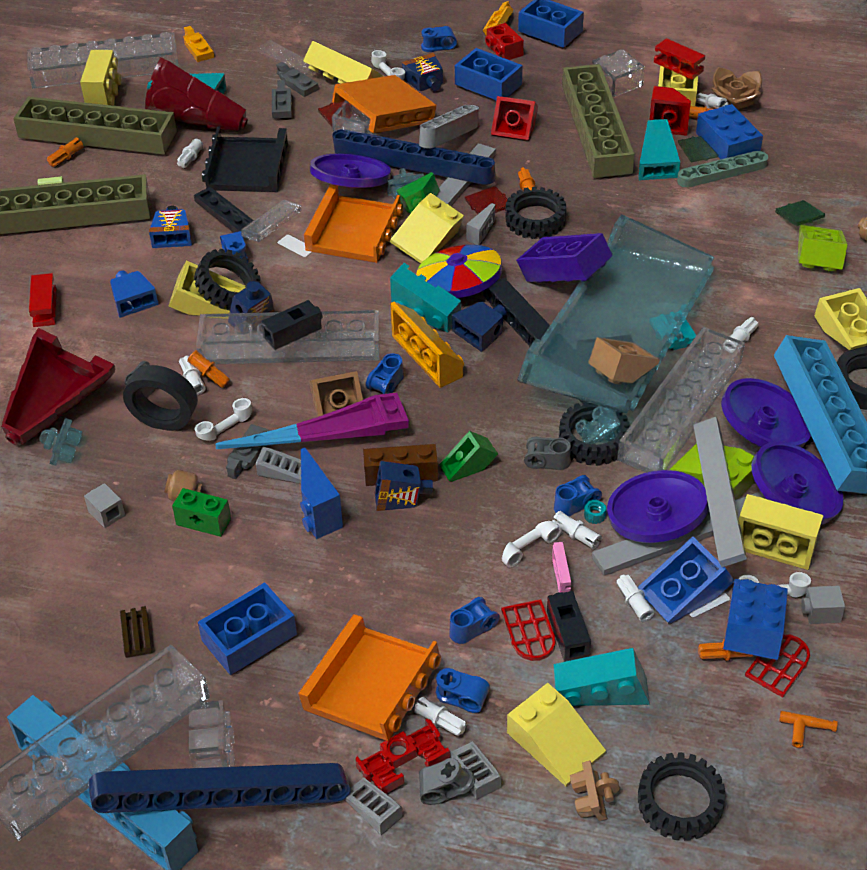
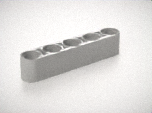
M463 105L421 124L419 146L435 148L477 128L479 107Z

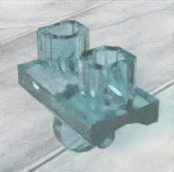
M404 168L399 169V175L393 176V179L388 180V196L392 195L395 201L398 195L396 190L423 177L424 174L413 175V172L406 173Z
M599 405L593 410V420L590 423L585 419L576 423L577 433L582 437L583 442L596 444L604 439L610 442L616 438L614 431L618 429L620 421L616 416L617 410L611 405L606 409Z
M65 418L59 434L55 428L42 431L40 441L44 444L43 447L47 450L53 447V455L49 464L56 466L58 460L72 462L76 448L65 445V443L78 446L83 432L71 427L72 420Z

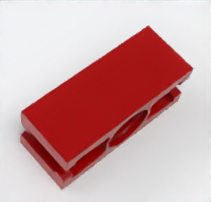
M667 38L655 46V51H660L661 53L654 56V63L691 80L704 71L703 65L698 66L705 60L704 54Z
M53 273L31 275L29 313L33 317V327L50 326L56 323L57 287L53 285Z

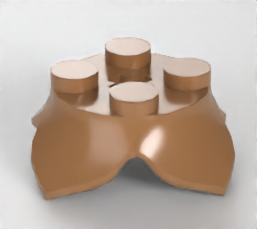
M718 67L713 76L714 86L711 90L717 97L726 98L728 105L733 104L738 110L739 108L753 105L754 99L761 95L759 91L762 84L760 71L746 72L740 78H737L732 71Z

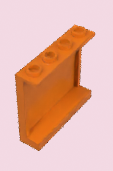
M396 75L335 84L332 99L333 103L348 101L369 117V131L373 134L421 125L434 119L437 107L435 103Z
M330 184L304 233L305 251L377 263L380 256L385 253L386 243L391 240L392 230L397 227L398 217L403 214V204H401L400 195H397L393 204L339 196L338 185Z
M353 614L298 693L303 710L389 741L393 733L399 730L402 719L407 711L413 708L419 692L427 686L428 678L433 670L439 667L441 655L436 641H433L427 649L365 627L363 617Z

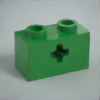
M182 488L172 505L176 525L221 537L231 521L228 499Z

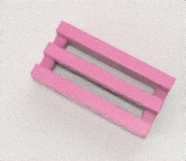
M556 542L552 549V562L558 592L571 591V579L563 542Z

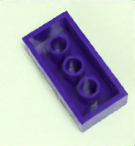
M603 233L542 237L516 261L527 282L540 283L543 281L556 282L563 280L570 282L573 280H589L593 277V273L604 267L613 255Z

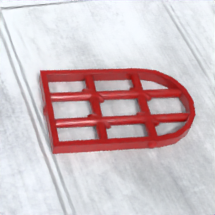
M541 599L501 607L511 644L519 656L530 661H540L553 653L555 634ZM540 605L544 617L535 618L531 606ZM527 607L530 620L521 621L518 609ZM514 610L517 620L515 623L509 624L506 612ZM539 622H546L549 635H541L538 627ZM533 623L537 635L535 638L528 639L524 627L526 624ZM519 626L523 637L521 638L522 640L515 641L511 630L512 627ZM551 638L552 646L547 651L544 642L545 639ZM539 641L543 654L533 656L530 647L531 642ZM525 644L528 654L519 650L517 645Z
M783 634L782 638L785 642L780 647L779 656L784 655L790 659L783 669L779 670L772 666L776 661L775 659H771L770 662L767 661L766 663L761 660L762 657L758 656L745 673V677L782 698L801 672L807 667L810 658L807 644L799 637L791 634ZM791 640L800 644L794 654L783 651ZM803 649L806 652L805 662L797 658ZM796 662L802 665L794 677L786 674L792 663ZM757 663L765 666L759 677L751 674ZM772 670L779 675L770 685L762 679L768 671ZM781 678H786L790 682L783 692L775 688Z

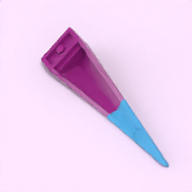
M397 393L380 394L297 424L260 434L216 443V449L385 435V431L408 428L409 420Z

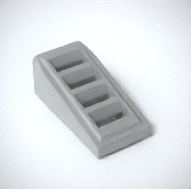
M491 203L467 223V241L475 245L481 244L495 221V204Z
M262 448L256 461L258 476L301 483L300 459L270 448ZM296 468L299 469L297 474L294 473Z
M473 741L450 752V758L458 760L462 768H467L471 771L479 767L482 768L474 773L475 782L470 789L476 800L501 788V776ZM469 752L472 753V755L462 760L459 758ZM476 759L477 762L467 767L465 766V764ZM486 774L487 777L479 781L477 780V778Z
M362 778L351 787L349 796L344 799L380 835L402 818V807L365 778ZM363 788L366 790V792H364L358 798L354 797ZM370 795L373 797L367 803H362ZM378 801L380 804L371 810L370 807ZM382 809H386L383 814L377 815Z

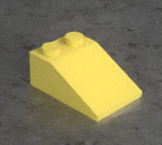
M430 193L416 206L391 238L390 242L419 263H422L426 258L438 252L458 233L464 215Z
M186 260L178 275L169 307L188 315L229 318L230 311L227 310L226 306L223 309L218 308V303L215 306L210 304L211 299L206 301L203 298L204 294L198 292L199 287L195 286L196 281L194 280L198 265ZM209 270L212 279L226 290L240 292L246 288L245 285Z
M857 288L820 298L814 316L823 331L849 350L867 346V298L862 290Z
M546 683L507 714V733L566 787L571 784L570 775L583 770L582 762L590 760L593 765L606 754L605 748L569 701L549 683Z

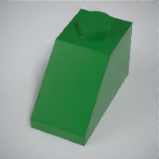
M431 172L396 191L400 195L403 208L411 214L430 193L437 196L440 190L435 176Z
M469 431L439 465L448 480L453 482L483 471L498 453L488 438Z

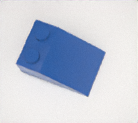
M302 448V502H300L304 513L302 522L306 531H311L315 538L319 539L343 528L340 494L308 450Z
M692 537L637 588L644 592V598L671 624L716 599L734 582V579L725 567H721L719 561Z

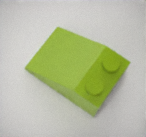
M800 224L798 243L799 263L807 268L821 266L827 271L842 270L848 245L841 230Z
M696 443L670 470L689 474L704 485ZM724 446L734 498L737 500L755 483L751 468L754 456L741 448Z

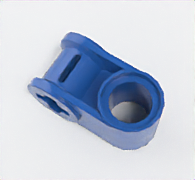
M449 26L424 28L422 30L423 43L421 44V49L425 52L450 50L457 44V39Z
M241 231L220 236L222 249L225 250V253L229 249L232 250L233 255L238 252L241 254L240 258L245 256L248 259L245 253L246 244Z
M395 353L384 356L376 368L368 375L366 388L378 390L382 394L392 393L404 378L402 357Z
M581 475L556 488L554 511L555 513L562 511L567 516H571L583 510L588 501L600 500L602 492L590 484V479L586 475Z
M477 597L451 613L449 636L455 643H467L483 632L491 630L498 623L500 615L486 605V600L483 597Z
M452 668L442 669L436 677L438 685L436 687V697L440 702L462 708L471 713L481 711L490 689V685L485 679L468 675Z

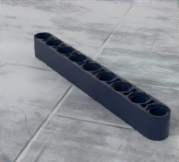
M346 129L336 130L332 134L336 154L361 155L377 159L389 166L424 173L432 172L434 175L485 185L492 184L496 180L495 161L489 157L438 147L423 148L418 143Z
M338 763L104 771L92 775L88 781L91 805L93 810L98 813L330 803L346 799L351 790L344 769Z

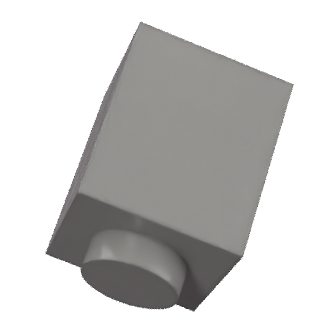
M105 483L84 495L88 512L104 528L125 516L122 500Z
M840 586L808 587L806 597L802 598L801 607L803 614H807L809 624L841 623L845 604Z

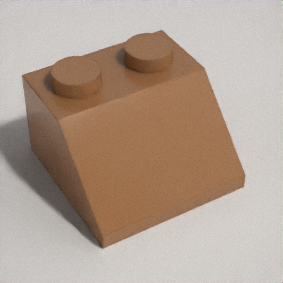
M597 337L588 364L596 368L598 374L607 376L609 382L621 385L622 382L633 383L658 365L660 359L636 343Z
M357 371L309 381L317 417L363 400Z

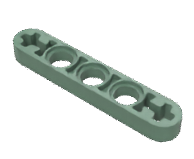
M754 151L684 168L678 172L677 183L682 187H693L762 170L767 167L768 154L763 151Z

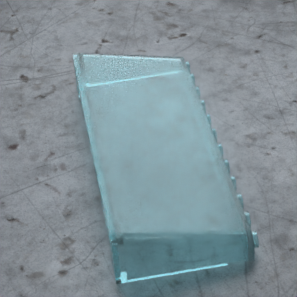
M621 214L615 222L607 242L613 256L606 262L604 267L593 273L592 278L580 281L541 340L535 339L526 353L517 381L627 414L629 410L634 412L647 385L651 382L654 373L672 345L675 336L685 322L689 311H691L695 301L698 299L715 266L711 265L714 256ZM597 337L636 343L660 359L658 365L633 383L622 382L621 385L609 382L607 376L598 374L596 368L588 363Z

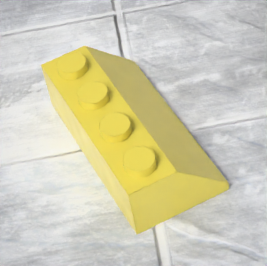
M312 41L303 60L309 64V69L317 73L321 70L324 72L323 75L332 80L336 77L338 78V83L384 77V75L314 41Z

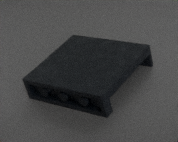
M217 127L216 133L212 135V146H209V158L205 160L206 169L202 171V182L206 183V188L211 187L215 191L278 192L288 148L287 128H279L277 138L221 137L220 127Z

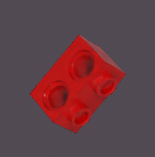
M503 23L487 28L486 45L497 56L508 60L523 56L524 40L510 26Z

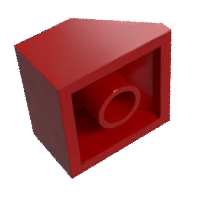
M654 86L649 120L667 119L672 134L687 136L691 100L674 88Z
M497 96L491 135L529 141L536 122L537 103L535 101Z

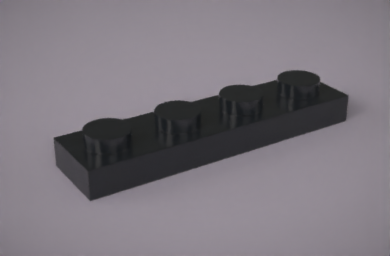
M208 187L194 194V201L234 233L241 231L244 239L259 231V224L213 188Z

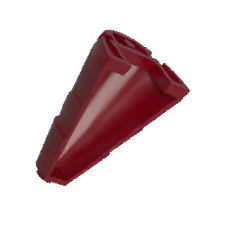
M160 57L150 79L152 80L151 87L147 89L145 109L174 112L175 121L192 125L207 126V128L217 129V127H220L223 130L240 131L241 128L244 129L246 127L248 118H246L245 108L175 64Z
M38 328L32 336L15 389L11 391L1 425L6 434L5 438L14 445L26 443L56 423L57 418L77 406L84 398L107 382L115 373V365L96 355L88 362L62 349L57 336Z

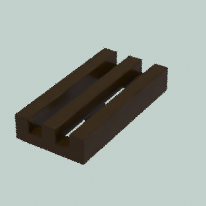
M142 606L139 611H136V608H132L128 613L125 610H121L120 618L125 657L152 653L146 606ZM141 617L145 648H140L137 618ZM130 619L132 620L134 650H130L127 620Z

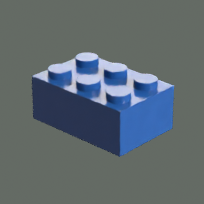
M533 0L519 11L518 31L564 48L583 31L584 12L551 0Z
M475 48L455 65V85L497 101V96L508 97L522 85L523 65Z
M733 104L698 114L696 134L720 160L754 151H761L763 135Z
M735 579L723 649L778 660L784 633L788 588L775 584L756 583L749 579Z
M265 582L198 621L202 642L230 675L297 635L294 614Z

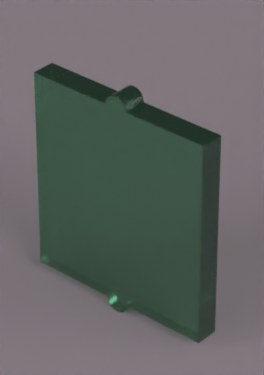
M692 136L688 139L678 140V144L691 163L702 160L708 161V159L719 156L702 136Z
M805 200L792 204L788 203V205L775 209L777 214L795 226L825 218V213Z

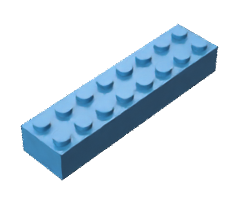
M786 335L775 352L774 357L837 491L867 494V421L825 340Z
M32 695L7 716L18 747L91 809L93 808L88 781L92 775L104 771H131L125 763L114 761L112 755L105 747L100 746L98 748L93 744L91 737L85 731H77L73 723L65 715L60 717L56 714L52 705L46 700L40 701ZM176 810L120 813L96 812L164 870H181L198 853L197 836L192 829L193 821L182 810L180 812Z

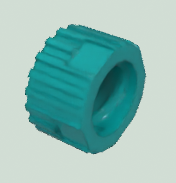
M599 500L588 501L584 506L586 521L592 524L603 522L606 518V505ZM597 510L600 513H592L590 511Z

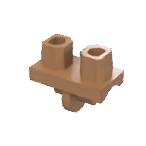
M591 761L582 762L583 770L570 775L575 793L588 791L587 796L575 799L577 813L581 818L595 815L599 821L606 820L607 814L603 796H605L606 802L613 801V794H616L620 789L619 781L609 778L607 772L601 773V780H599L598 772L593 770Z

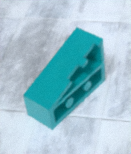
M403 263L390 277L391 303L396 302L415 310L420 317H424L428 325L448 333L452 328V315L461 311V300L440 286L435 288L425 281L427 277L422 274L420 276L409 270V265Z
M634 648L554 664L555 689L572 706L650 705L647 677Z

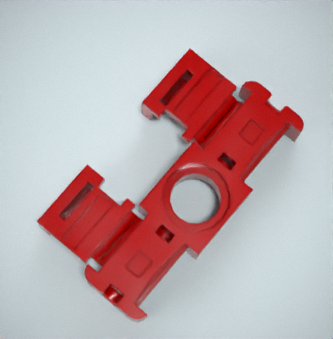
M425 719V727L408 736L402 731L391 737L389 741L380 743V751L362 761L357 756L355 760L356 767L359 772L362 771L363 778L369 782L372 779L375 786L387 794L405 784L404 775L402 773L396 775L394 771L399 766L416 758L417 752L419 757L423 756L425 758V765L428 767L450 758L449 748L445 749L441 744L440 732L432 721ZM394 746H403L406 748V751L401 755H395L391 752V749Z

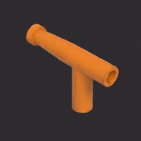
M781 711L779 722L794 724L792 746L796 748L803 747L805 726L829 729L833 732L837 730L838 721L835 720L829 721Z

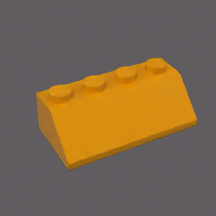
M396 302L390 303L392 337L439 388L463 378L464 362L462 357L456 355L450 345L439 337L437 331L427 324L424 317H420L415 310Z

